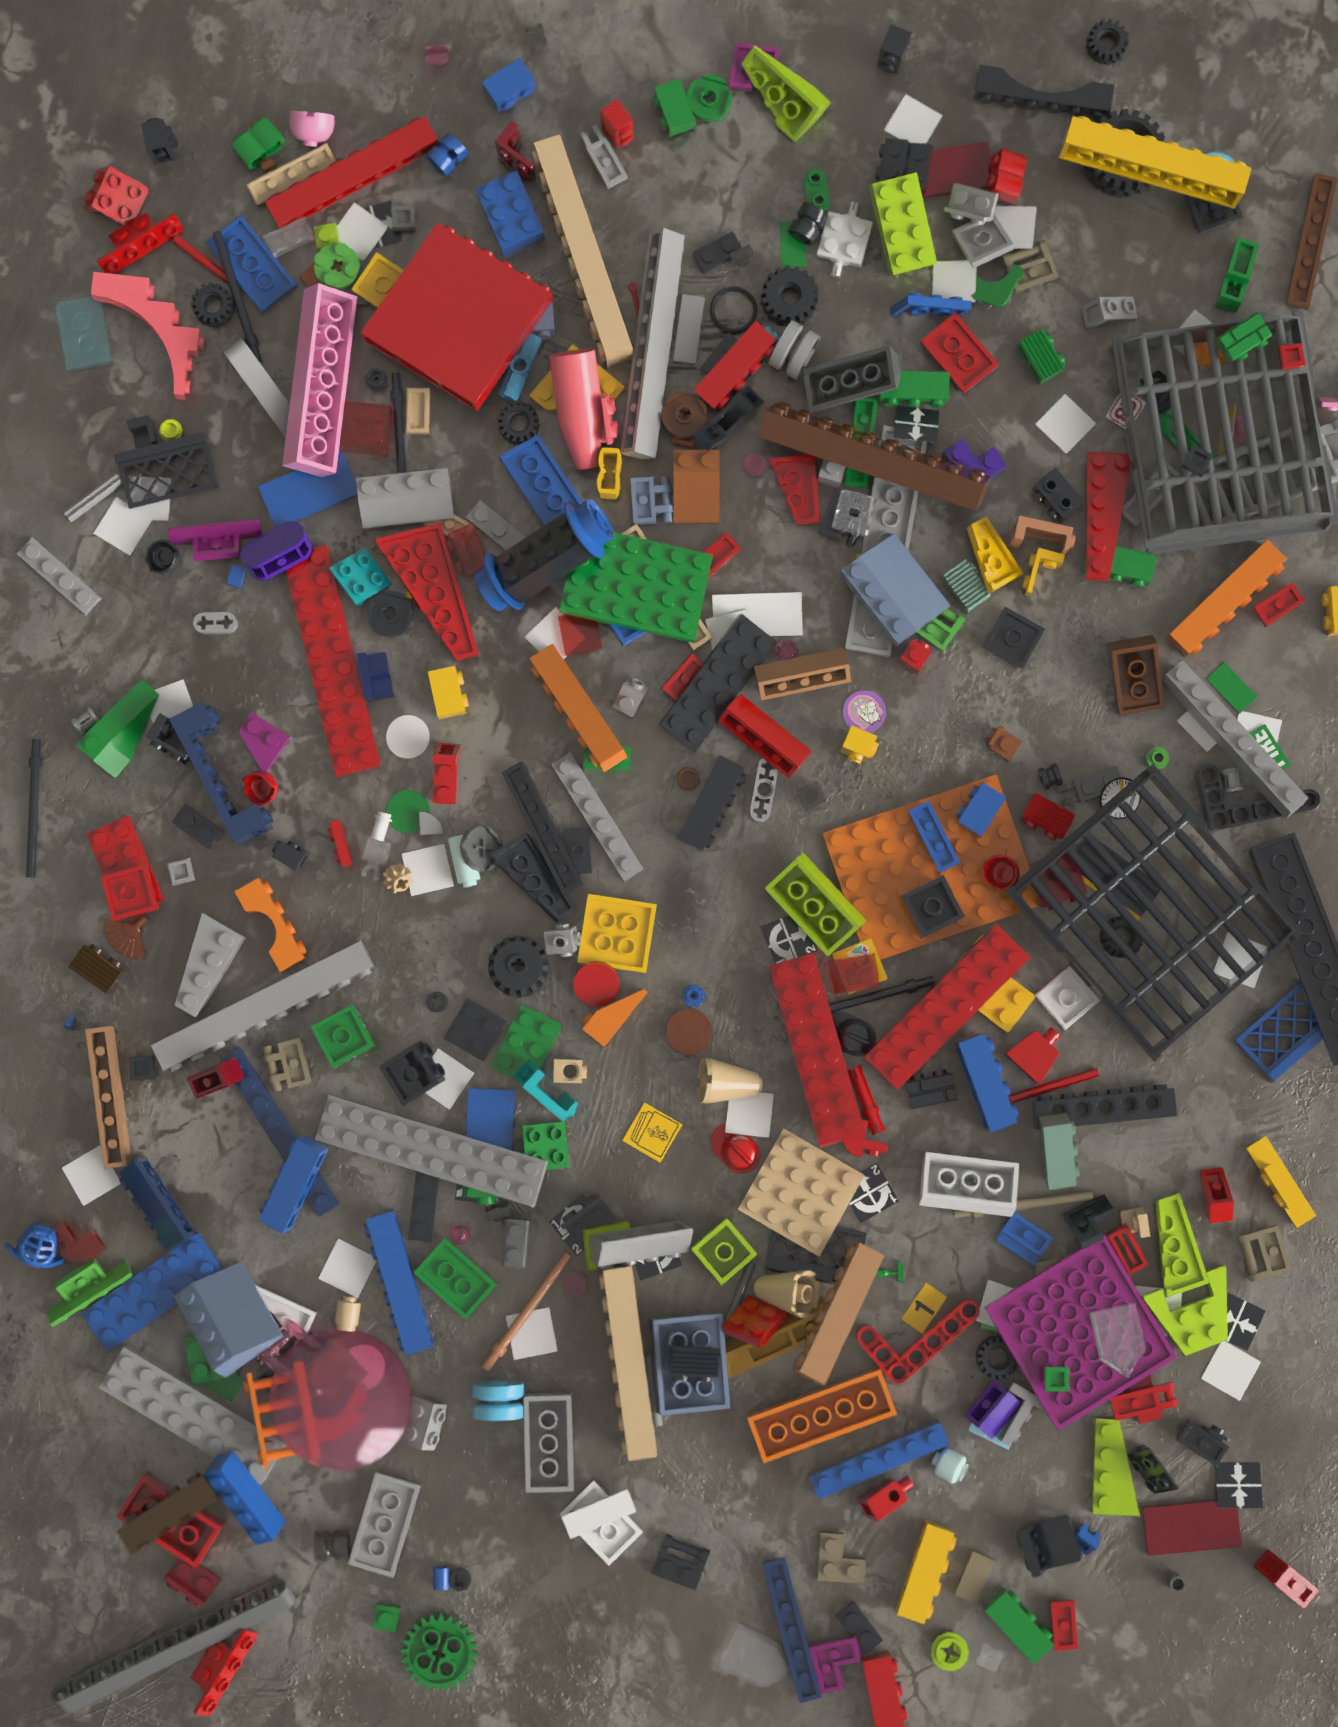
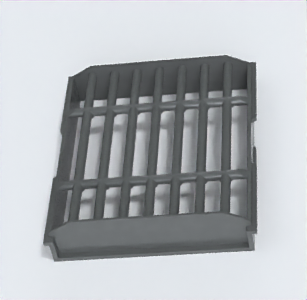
M1303 311L1293 312L1292 316L1276 315L1262 317L1270 332L1276 333L1278 347L1280 345H1287L1285 331L1291 330L1293 344L1302 343L1306 364L1304 368L1281 370V368L1268 369L1265 350L1262 347L1257 351L1255 350L1258 371L1245 372L1243 360L1239 363H1236L1234 360L1235 374L1222 375L1218 348L1214 339L1244 320L1146 332L1121 339V335L1111 337L1127 432L1125 434L1129 462L1132 464L1146 553L1154 554L1328 531L1333 524H1338L1326 446L1322 445L1313 389L1316 386ZM1207 341L1213 376L1199 378L1193 343ZM1184 344L1190 379L1176 381L1171 346ZM1161 347L1167 383L1153 384L1148 349ZM1139 350L1144 386L1129 387L1124 352ZM1292 375H1298L1312 453V458L1306 459ZM1282 377L1284 380L1297 460L1283 462L1269 378ZM1259 380L1261 382L1274 463L1260 465L1246 381ZM1236 383L1238 385L1251 466L1237 468L1224 384ZM1201 387H1215L1228 469L1214 471L1212 459L1202 477L1191 474L1190 471L1182 467V475L1168 477L1155 393H1169L1180 464L1182 466L1188 455L1178 390H1192L1201 449L1211 453ZM1145 395L1147 399L1159 478L1144 480L1131 396ZM1314 467L1322 512H1315L1308 468ZM1285 471H1299L1306 513L1292 515ZM1262 474H1276L1283 516L1269 518ZM1239 477H1253L1260 519L1246 521ZM1216 480H1230L1237 522L1223 524ZM1193 483H1207L1214 525L1200 527ZM1170 486H1184L1191 528L1177 530ZM1160 488L1168 532L1153 536L1146 489Z

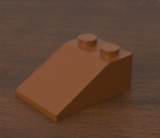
M673 450L674 524L719 523V450Z

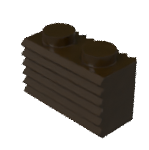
M84 944L68 968L104 993L110 994L126 972L121 968L123 964L113 957L107 959L102 955L104 951L95 944L91 946Z

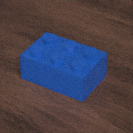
M517 171L475 188L478 201L504 258L545 240L543 228Z

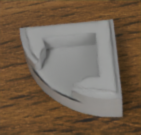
M419 812L420 835L443 834V828L436 817L426 812Z

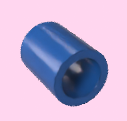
M433 1567V1590H448L449 1567Z

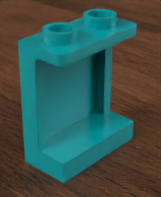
M528 1059L513 1077L560 1120L564 1122L566 1118H571L577 1110L578 1103L566 1091L557 1100H554L541 1089L537 1083L545 1074Z

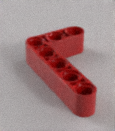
M968 1298L962 1299L899 1355L892 1350L871 1325L865 1324L858 1327L856 1339L892 1382L900 1384L909 1379L974 1322L979 1316L980 1308L973 1300ZM966 1304H972L974 1307V1312L970 1316H964L962 1313V1309ZM953 1319L956 1321V1328L950 1332L946 1331L944 1326L946 1321ZM864 1330H871L873 1332L871 1341L863 1342L860 1336ZM931 1335H937L939 1338V1342L935 1347L927 1345V1338ZM880 1348L888 1350V1356L884 1360L876 1358V1352ZM914 1350L921 1352V1359L918 1362H911L909 1360V1355ZM895 1366H902L904 1369L903 1375L899 1378L892 1376L891 1372Z

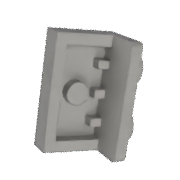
M412 1396L399 1442L420 1450L434 1451L439 1442V1433L445 1420L447 1405Z

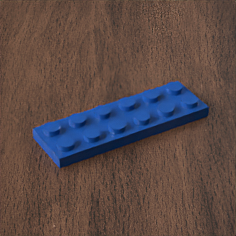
M197 1233L81 1314L106 1352H108L177 1305L174 1298L177 1293L191 1283L223 1270V1267L201 1234Z

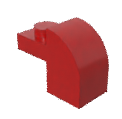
M862 1120L866 1134L868 1121ZM865 1136L842 1142L849 1153L862 1158L863 1149H867L866 1154L880 1157L881 1152L886 1153L888 1146L885 1143L865 1140Z

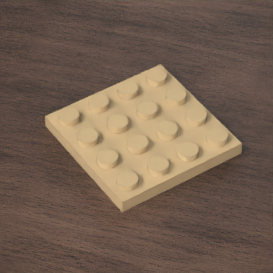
M783 1128L737 1210L819 1257L861 1183L864 1174Z

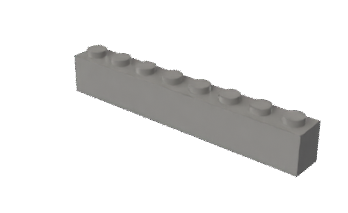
M1184 660L1165 675L1162 683L1285 819L1306 802L1308 797Z

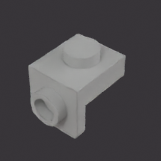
M628 677L622 685L612 707L633 718L649 687L644 685V682L640 679Z

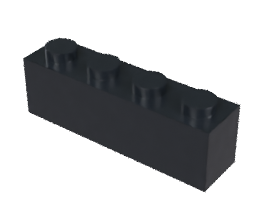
M719 755L678 840L702 852L705 847L710 848L715 836L711 835L715 827L720 828L725 819V815L722 813L726 806L731 807L736 797L732 793L736 786L741 787L746 777L743 774L745 767Z

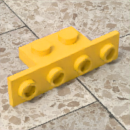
M1264 1136L1248 1146L1246 1150L1260 1170V1177L1267 1187L1270 1186L1274 1193L1272 1196L1279 1207L1284 1208L1294 1226L1298 1228L1314 1218L1316 1214L1268 1138Z

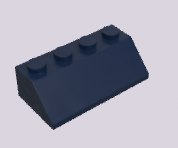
M147 1157L136 1158L119 1172L121 1185L126 1191L130 1190L134 1196L132 1202L138 1210L142 1209L147 1216L144 1220L151 1230L155 1229L159 1237H157V1240L163 1249L167 1248L169 1251H172L196 1234Z

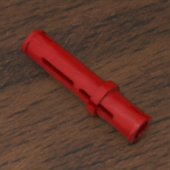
M859 1065L847 1071L862 1106V1116H865L868 1121L871 1135L878 1134V1130L880 1133L886 1131L878 1113L880 1110L879 1106L875 1105L862 1071V1066Z

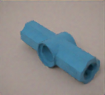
M531 333L509 364L510 367L500 389L499 397L511 403L513 401L518 402L525 382L531 375V367L542 342V339ZM518 364L526 365L523 371L515 370Z

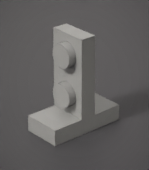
M1011 1380L1006 1389L1021 1397L1020 1402L1022 1404L1010 1417L998 1438L1008 1446L1012 1442L1015 1443L1020 1437L1021 1430L1019 1429L1023 1422L1027 1423L1033 1414L1031 1408L1033 1405L1045 1412L1036 1395Z

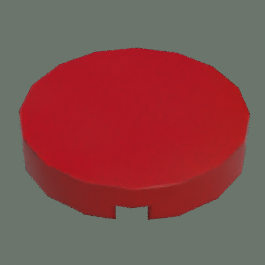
M591 961L578 969L574 977L573 988L581 1002L588 1006L600 1007L609 1004L615 999L619 991L620 980L611 965L602 961Z

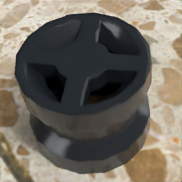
M1056 763L1051 764L1046 769L1043 767L1037 769L1039 780L1044 790L1050 789L1053 785H1063L1062 776Z

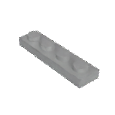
M33 537L17 553L85 615L101 600L94 591Z

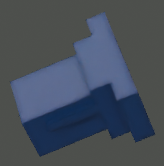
M69 1015L67 1022L65 1021L64 1028L73 1031L75 1016Z

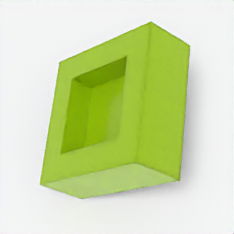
M336 223L314 227L318 251L326 245L340 243Z

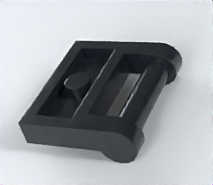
M666 1533L653 1567L652 1575L696 1591L710 1550L707 1548L700 1549L673 1539L672 1535ZM670 1547L697 1557L699 1561L696 1564L671 1555L667 1551Z

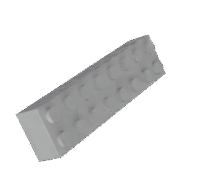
M131 1345L123 1347L99 1389L214 1458L216 1455L233 1450L259 1485L266 1480L278 1460L268 1461V1470L264 1469V1465L258 1464L256 1451L261 1449L255 1419L198 1385L192 1384L188 1379ZM280 1434L264 1437L266 1452L285 1448L289 1440Z

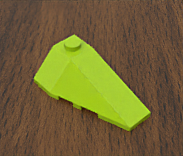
M753 46L742 62V66L753 85L760 90L765 101L763 102L766 107H770L774 114L777 126L794 142L820 118L831 103L813 85L757 46Z

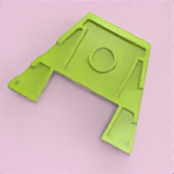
M1220 1265L1206 1271L1209 1280L1207 1286L1210 1296L1169 1311L1162 1289H1156L1141 1295L1145 1304L1152 1311L1153 1316L1164 1327L1165 1332L1182 1355L1187 1356L1228 1340L1225 1265Z

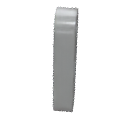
M764 758L760 759L758 763L750 807V817L757 823H763L770 817L778 774L776 768L771 769L768 778L773 777V781L759 779V775L763 777L765 775V768H762V764H766L767 761ZM761 783H767L771 787L769 795L762 796L758 793L757 788ZM755 798L769 800V804L764 802L763 810L767 811V814L762 815L761 818H757V813H754V809H758L760 801L755 802Z

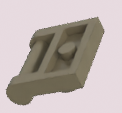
M1045 240L1037 242V245L1033 246L1032 249H1023L1012 254L1005 253L1001 255L1007 274L1010 272L1013 262L1037 254L1042 255V258L1020 265V267H1023V277L1017 281L1014 293L1058 278L1056 267Z
M1278 1225L1236 1236L1238 1244L1241 1243L1250 1272L1248 1274L1250 1282L1292 1271ZM1255 1239L1265 1267L1263 1271L1258 1270L1250 1241Z

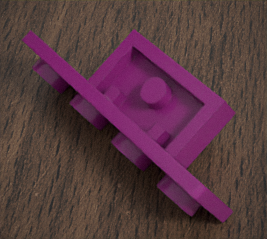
M247 519L168 528V535L170 541L175 545L193 544L194 561L240 557V539L259 537L262 535V528L259 519Z

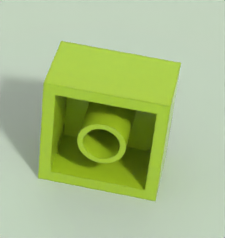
M727 1217L691 1247V1250L721 1285L757 1255V1252Z

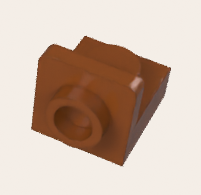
M1000 725L997 730L992 728L986 737V740L989 741L986 748L1009 762L1022 741L1003 730L1004 727Z

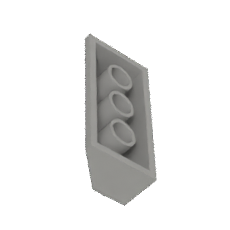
M448 468L356 478L363 529L454 519Z
M677 1220L589 1234L592 1263L598 1267L600 1266V1269H609L617 1263L633 1265L636 1264V1260L645 1259V1261L651 1262L659 1260L658 1257L667 1255L668 1258L680 1257L681 1253L688 1252L693 1229Z

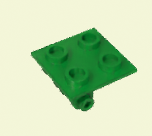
M565 1121L521 1126L524 1154L548 1161L546 1170L569 1168Z

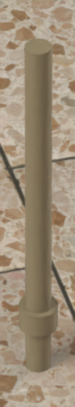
M1092 1191L1017 1200L1016 1210L1093 1200ZM953 1210L954 1218L969 1216L979 1218L985 1214Z

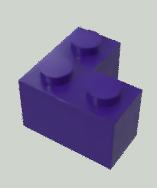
M964 439L943 450L941 455L944 461L951 463L954 460L963 463L965 468L971 470L979 468L986 471V475L991 476L990 480L1004 472L1006 468L1005 462L995 447L975 458Z

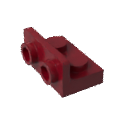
M178 1558L164 1577V1580L167 1582V1587L172 1591L183 1593L186 1596L185 1599L190 1604L202 1607L221 1581V1578L202 1564L194 1568Z

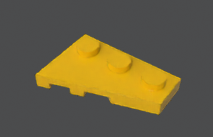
M987 516L967 527L988 594L1024 574Z

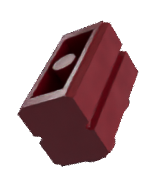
M234 1057L187 1077V1081L194 1097L198 1099L244 1079V1075L237 1059Z

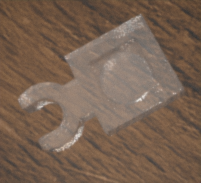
M368 837L362 859L368 861V865L363 868L362 877L366 878L367 872L373 870L375 872L374 880L377 881L379 879L380 871L378 867L379 865L386 866L391 843Z

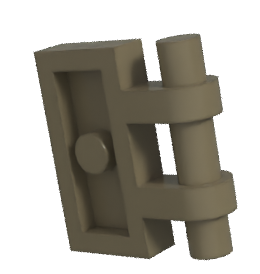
M301 1038L277 1043L279 1053L273 1054L272 1045L262 1047L264 1057L262 1058L264 1064H267L269 1073L267 1078L269 1084L272 1085L273 1093L282 1091L280 1081L286 1080L288 1089L312 1083ZM275 1061H282L284 1073L278 1074Z

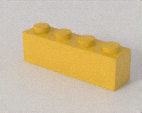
M925 1520L895 1609L897 1615L922 1624L925 1623L926 1618L930 1619L934 1605H931L933 1596H938L941 1588V1582H938L941 1573L945 1574L949 1560L946 1559L948 1551H953L956 1543V1537H954L952 1529Z

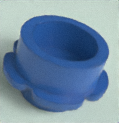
M696 984L689 985L682 992L684 1003L690 1007L692 1005L695 1007L700 1006L705 997L704 990ZM693 993L696 994L695 998L691 997Z

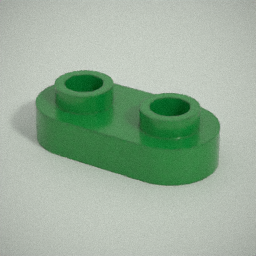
M818 168L810 169L804 176L806 200L827 212L830 207V195L826 175ZM816 176L819 178V181L813 182L811 178ZM821 198L823 203L817 204L815 200Z

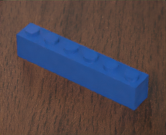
M395 1210L366 1219L367 1224L364 1225V1230L367 1238L371 1237L373 1247H370L373 1260H378L380 1266L377 1274L380 1283H384L387 1292H384V1298L387 1306L391 1305L393 1311L390 1318L393 1328H398L400 1337H397V1343L400 1351L404 1350L405 1355L432 1348L434 1341Z
M936 1419L808 1474L818 1499H821L950 1444L940 1421Z

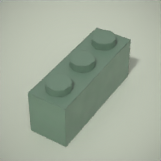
M1067 1113L1039 1117L1044 1179L1048 1189L1077 1186L1076 1177L1080 1174L1078 1163L1074 1161V1156L1078 1155L1076 1142H1073L1072 1135H1076L1074 1121L1069 1120Z

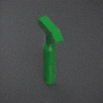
M898 1260L897 1271L879 1268L874 1278L897 1276V1282L904 1283V1266Z

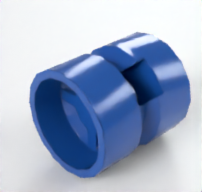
M447 133L439 141V147L434 146L425 155L429 163L444 177H447L455 169V163H461L468 155V151L462 143L450 133Z

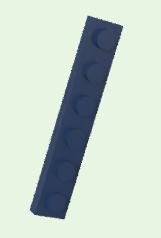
M785 1556L762 1562L799 1704L822 1698Z

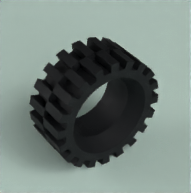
M1122 109L1119 115H1117L1115 110L1109 113L1108 118L1103 116L1098 124L1101 122L1112 125V128L1119 130L1129 129L1140 136H1153L1157 141L1163 142L1165 139L1164 132L1157 133L1160 127L1159 124L1155 122L1151 125L1149 123L1151 117L1147 114L1144 118L1139 117L1140 111L1134 110L1132 115L1128 114V109ZM1083 165L1084 170L1088 169L1086 174L1088 180L1094 178L1093 186L1097 190L1100 186H1103L1105 188L1103 193L1109 195L1110 191H1115L1114 197L1121 198L1123 192H1126L1127 197H1132L1135 191L1140 194L1144 192L1146 186H1151V184Z

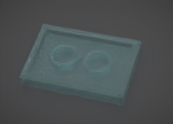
M92 297L56 303L55 308L67 370L73 371L113 363L102 302L94 301Z

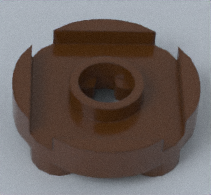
M686 392L675 393L666 400L662 409V423L665 429L677 439L692 438L694 431L707 422L706 405L695 394L692 395ZM681 410L691 413L688 416V420L685 421L678 418Z

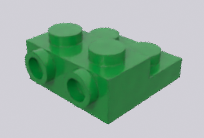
M195 1335L184 1337L192 1384L240 1375L239 1371L242 1370V1367L226 1378L213 1371Z

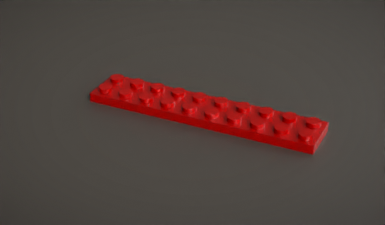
M323 545L312 548L309 557L288 568L286 574L335 776L340 777L380 767L381 763L336 578L329 569L332 566L328 546Z

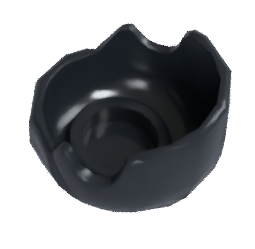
M160 539L152 542L147 548L145 561L151 572L164 575L173 572L178 567L180 553L172 541Z

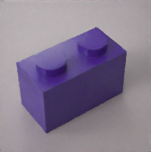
M993 1380L964 1416L989 1438L993 1439L1022 1403L998 1382Z

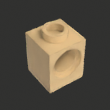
M554 1059L553 1083H582V1079H587V1065H583V1060ZM571 1064L576 1067L577 1074L575 1077L567 1078L565 1076L564 1068L567 1065Z

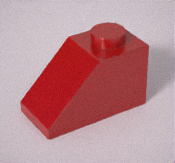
M1223 1167L1200 1170L1203 1203L1209 1223L1233 1221L1234 1200Z

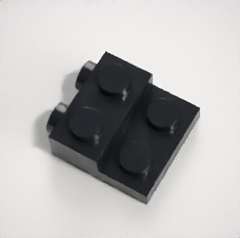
M885 138V144H881L879 148V157L882 158V164L877 166L876 180L881 182L917 172L921 191H926L933 145L912 143L907 139Z
M422 1040L379 1066L402 1106L407 1105L446 1080L444 1078V1068L441 1064L435 1063L432 1058V1048L427 1043L424 1044Z

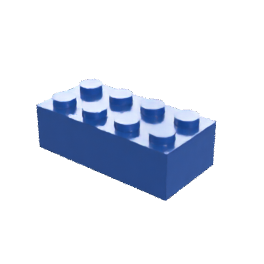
M979 1034L954 1043L985 1131L993 1132L1017 1123L1016 1117H1019L1015 1104H1011L1008 1095L1011 1094L1006 1081H1002L999 1074L1003 1071L999 1060H995L991 1052L995 1050L991 1038L986 1037L985 1034Z

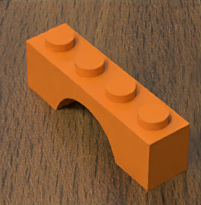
M257 878L234 891L245 912L264 913L273 921L276 928V939L274 945L269 950V954L280 972L284 973L307 959L305 953H307L306 947L301 940L297 942L293 934L296 933V930L290 920L286 922L282 916V913L285 911L278 900H273L271 896L273 890L267 880L263 882L262 879Z

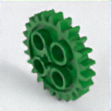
M441 1612L439 1618L436 1619L434 1613H431L429 1621L425 1616H422L421 1625L416 1621L413 1623L415 1631L408 1629L407 1634L411 1638H404L402 1641L408 1646L401 1649L402 1653L407 1654V1656L402 1658L401 1662L409 1663L404 1670L405 1672L412 1670L413 1673L410 1680L416 1677L419 1678L417 1686L425 1682L427 1691L431 1685L435 1686L436 1692H438L440 1686H443L444 1690L448 1691L450 1683L454 1688H457L458 1679L463 1683L466 1681L464 1673L467 1675L472 1674V1670L468 1666L476 1665V1661L471 1659V1657L478 1655L477 1651L472 1650L478 1643L470 1641L474 1637V1632L466 1633L469 1625L461 1627V1618L454 1622L453 1614H450L448 1619H444V1613ZM430 1631L435 1632L438 1635V1640L435 1642L428 1641L426 1633ZM443 1632H447L448 1635L435 1672H432L431 1669ZM456 1639L460 1642L461 1647L456 1650L452 1649L448 1641ZM423 1654L427 1655L431 1663L423 1665L419 1662L418 1657ZM449 1662L452 1664L453 1670L445 1672L441 1669V1664Z

